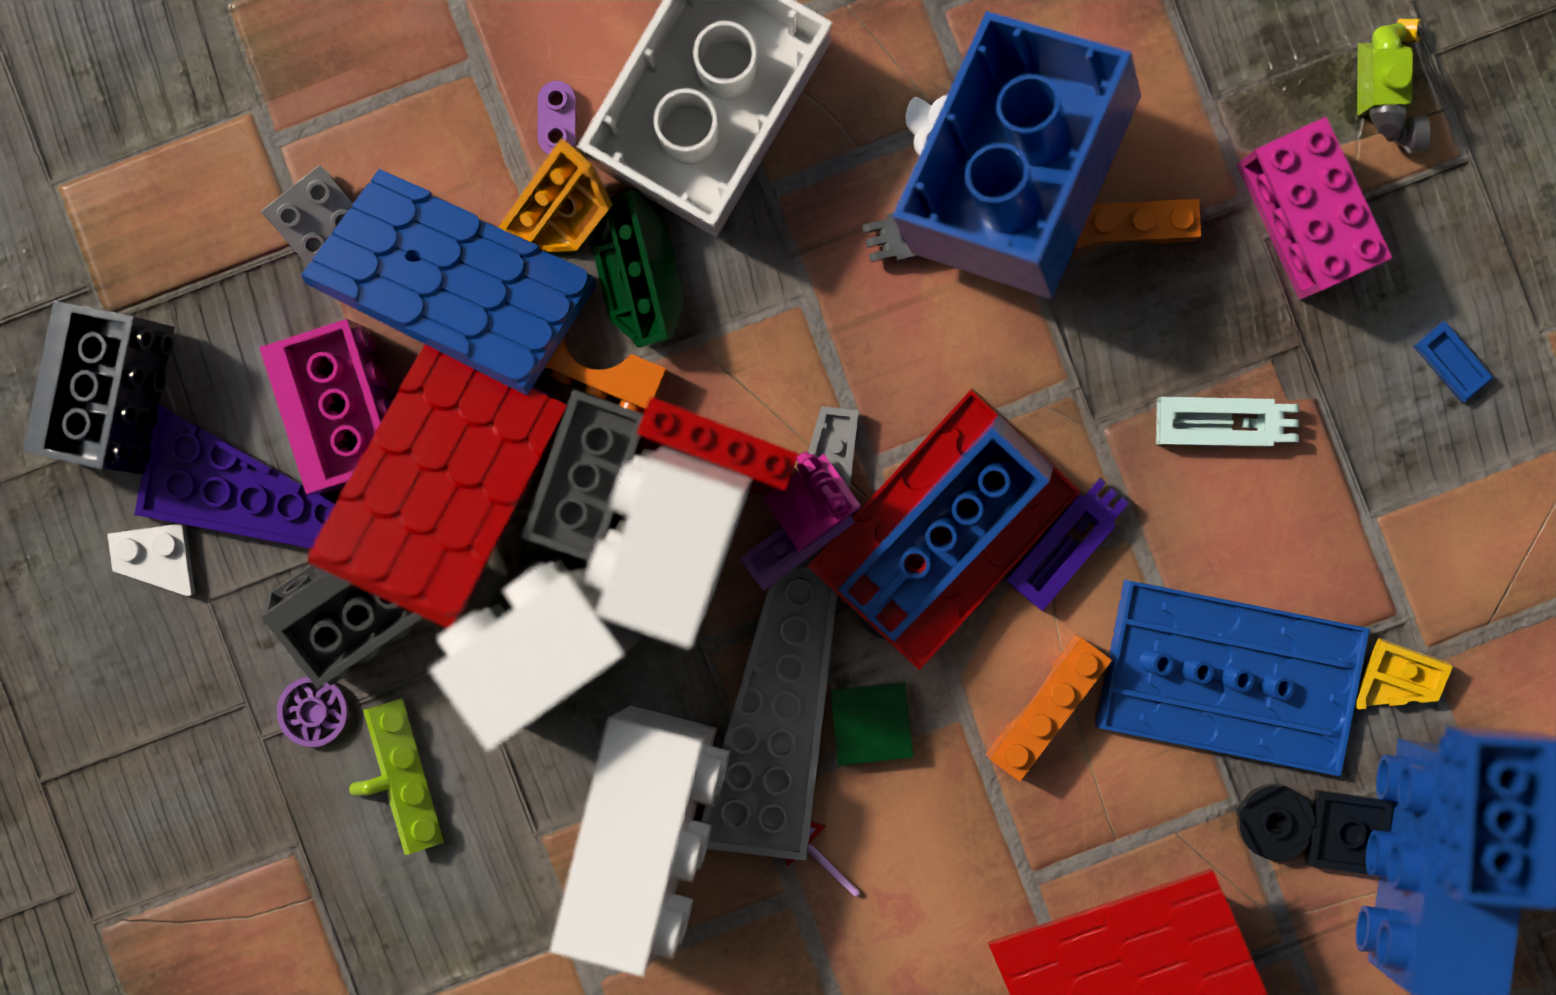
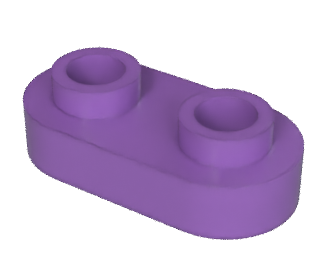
M552 81L545 84L538 94V143L548 156L557 145V143L550 141V135L554 131L562 132L563 139L573 148H575L577 141L576 96L572 88L561 81ZM561 94L563 96L562 103L557 106L550 104L552 95Z

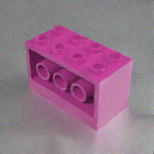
M1327 117L1255 149L1236 164L1299 300L1392 258Z
M349 319L259 347L306 494L324 495L343 489L346 486L393 402L392 400H386L383 387L387 386V380L380 364L375 365L371 351L376 350V346L370 330H364L363 325ZM331 364H333L334 370L332 374L328 376V368ZM342 400H345L344 411L339 412V404ZM353 436H357V444L355 448H351L350 441L352 440Z

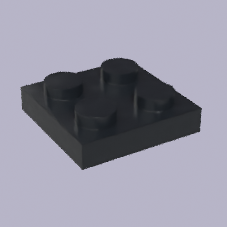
M1315 789L1313 802L1315 826L1314 828L1312 827V834L1309 838L1310 842L1307 846L1305 864L1312 867L1368 874L1366 869V848L1369 836L1373 830L1390 832L1394 802L1379 800L1376 797Z

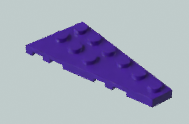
M161 405L158 406V422L153 430L150 444L151 457L146 465L145 474L141 476L134 515L306 548L314 546L317 536L337 503L322 495L306 494L303 484Z

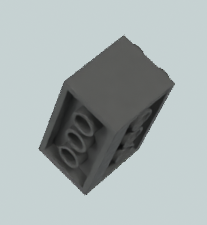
M576 390L572 391L521 538L591 561L599 540H604L614 512L613 509H610L614 490L625 463H631L640 437L636 432L643 414Z
M311 564L266 594L261 615L263 621L317 689L325 683L333 685L340 681L348 673L347 668L359 661L363 664L371 660L379 652V647L390 639L392 642L402 639L410 632V626L421 618L424 621L429 620Z

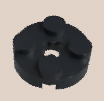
M1266 784L1257 787L1244 798L1243 802L1236 809V825L1242 842L1250 851L1263 858L1274 861L1292 859L1302 853L1310 842L1309 838L1312 834V827L1314 828L1315 816L1312 807L1302 794L1284 784ZM1272 813L1277 816L1284 815L1285 818L1280 823L1282 829L1278 832L1273 828L1267 829L1266 823L1269 821L1268 816Z

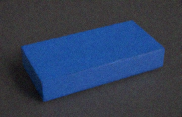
M1446 321L1440 322L1413 345L1414 349L1461 403L1468 401L1494 378Z

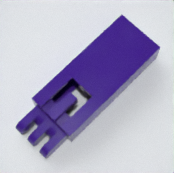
M1101 477L1090 487L1084 496L1079 494L1004 579L1041 611L1047 607L1116 526L1113 521L1129 503V501L1122 497L1112 508L1109 503L1117 494V491L1112 487L1102 498L1098 496L1097 493L1106 484ZM1091 522L1095 525L1080 544L1067 535L1073 526L1080 533H1083Z

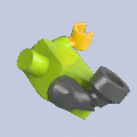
M1398 19L1397 23L1377 28L1373 32L1371 43H1358L1357 116L1370 115L1378 133L1383 134L1388 142L1393 141L1395 144L1403 146L1408 153H1426L1431 138L1430 122L1427 115L1409 116L1405 121L1406 107L1411 105L1413 52L1412 48L1401 44V41H1420L1421 36H1417V30L1421 19Z

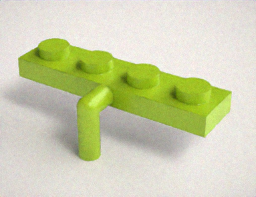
M403 698L364 709V716L381 776L351 783L349 787L351 795L367 796L386 790L405 855L444 843Z

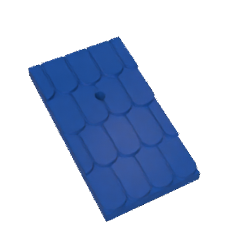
M378 169L371 182L367 184L353 203L352 208L347 211L333 230L332 235L328 237L312 259L313 261L308 264L301 274L305 284L525 395H528L597 286L594 276L587 274L583 268L542 251L539 245L479 220L477 215L432 196L431 191L381 169Z
M1124 580L1121 592L1122 597L1119 602L1113 632L1114 637H1112L1108 657L1112 661L1106 668L1107 672L1105 673L1095 727L1341 776L1370 628Z

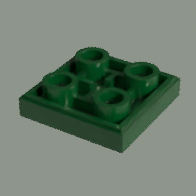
M905 681L830 689L838 765L913 758Z

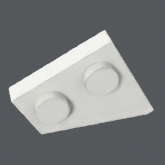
M185 524L107 534L112 571L185 596L195 595Z

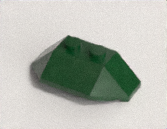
M629 190L610 197L612 207L596 226L592 251L609 320L621 332L632 339L638 348H642L673 337L685 296L667 225L636 190Z

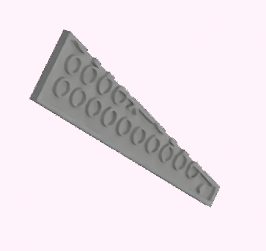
M821 406L808 452L816 455L817 458L825 454L850 489L859 410ZM826 545L769 586L722 748L730 751L724 782L719 796L715 795L712 805L706 804L701 820L702 823L712 825L707 849L806 861L837 594L807 566Z

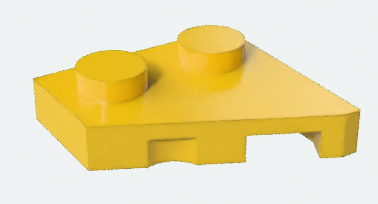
M1378 638L1359 683L1354 708L1360 710L1367 709L1366 706L1389 704V706L1405 705L1410 701H1418L1419 703L1439 701L1453 666L1446 661Z

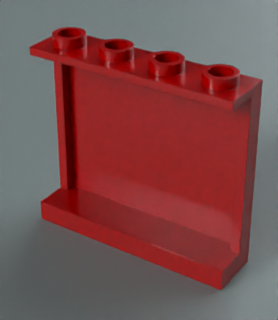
M650 397L636 432L637 435L644 437L641 449L645 447L657 451L660 447L666 445L754 479L750 491L763 496L775 488L785 491L799 453L653 397Z

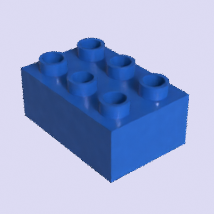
M986 11L892 215L911 253L1052 299L1141 98L1132 52Z
M1398 738L1396 756L1384 754L1380 759L1376 774V793L1378 799L1394 802L1390 832L1373 830L1368 839L1366 848L1367 873L1370 876L1379 877L1375 907L1363 905L1358 913L1355 932L1357 949L1361 952H1368V962L1410 995H1509L1521 906L1460 902L1435 887V882L1431 878V863L1433 858H1437L1438 842L1434 839L1433 826L1435 818L1440 817L1441 801H1438L1436 796V783L1438 777H1442L1443 760L1439 757V744Z

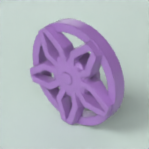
M303 677L292 682L282 692L277 704V719L281 730L291 741L306 747H318L333 741L343 731L349 715L348 702L345 694L336 683L333 685L325 683V686L318 690L314 696L313 689L306 684L311 683V680L308 677ZM299 686L308 693L307 698L303 699L301 697ZM331 689L333 692L329 700L325 702L322 696ZM293 691L294 699L298 706L293 705L285 710L287 698ZM336 697L341 706V714L335 709L328 708V706L334 704ZM296 711L298 719L285 718L286 715ZM328 714L336 717L339 723L329 722L327 720ZM302 723L303 738L296 735L288 725H299ZM321 724L325 728L335 729L328 737L318 740L322 732ZM309 727H315L316 729L312 740L309 734Z

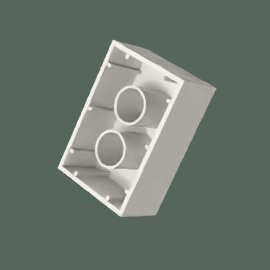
M663 0L577 147L583 157L597 169L717 238L830 45L832 22L795 0Z
M663 445L657 451L644 447L640 456H634L632 463L626 462L615 487L610 509L629 515L628 520L620 519L616 529H610L606 539L599 540L584 581V586L603 592L595 615L690 648L710 607L754 479Z
M561 559L555 563L551 561L546 565L542 563L503 591L515 609L507 614L500 604L495 605L491 609L487 607L479 613L475 611L437 638V641L448 657L431 668L430 671L487 751L618 659L641 640L632 627L595 615L603 592L584 586L589 566L569 571Z
M631 705L608 718L550 952L640 976L645 974L656 955L673 959L678 943L682 944L693 905V899L675 894L678 881L682 879L692 882L696 869H701L712 828L710 824L694 821L698 802L712 805L715 795L719 796L730 757V751L712 746L716 727Z

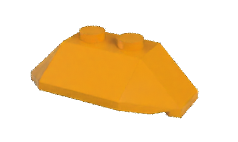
M562 138L498 228L539 245L540 250L545 252L577 251L612 207V203L597 169Z

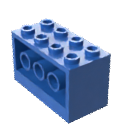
M1445 726V736H1441L1439 741V757L1443 760L1442 777H1438L1436 783V796L1438 801H1441L1440 817L1435 818L1433 826L1434 839L1438 842L1437 858H1433L1431 863V878L1435 882V887L1460 902L1556 908V737L1539 732Z

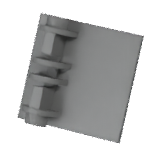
M319 164L261 210V213L308 265L313 261L312 259L328 237L332 235L333 230L347 211L352 208L353 203L336 184L333 176Z

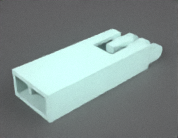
M1158 397L1156 445L1272 447L1274 442H1299L1298 434H1284V427H1299V419H1284V412H1299V404H1275V399ZM1232 413L1258 414L1257 419L1242 418V428H1257V431L1232 430V424H1234Z

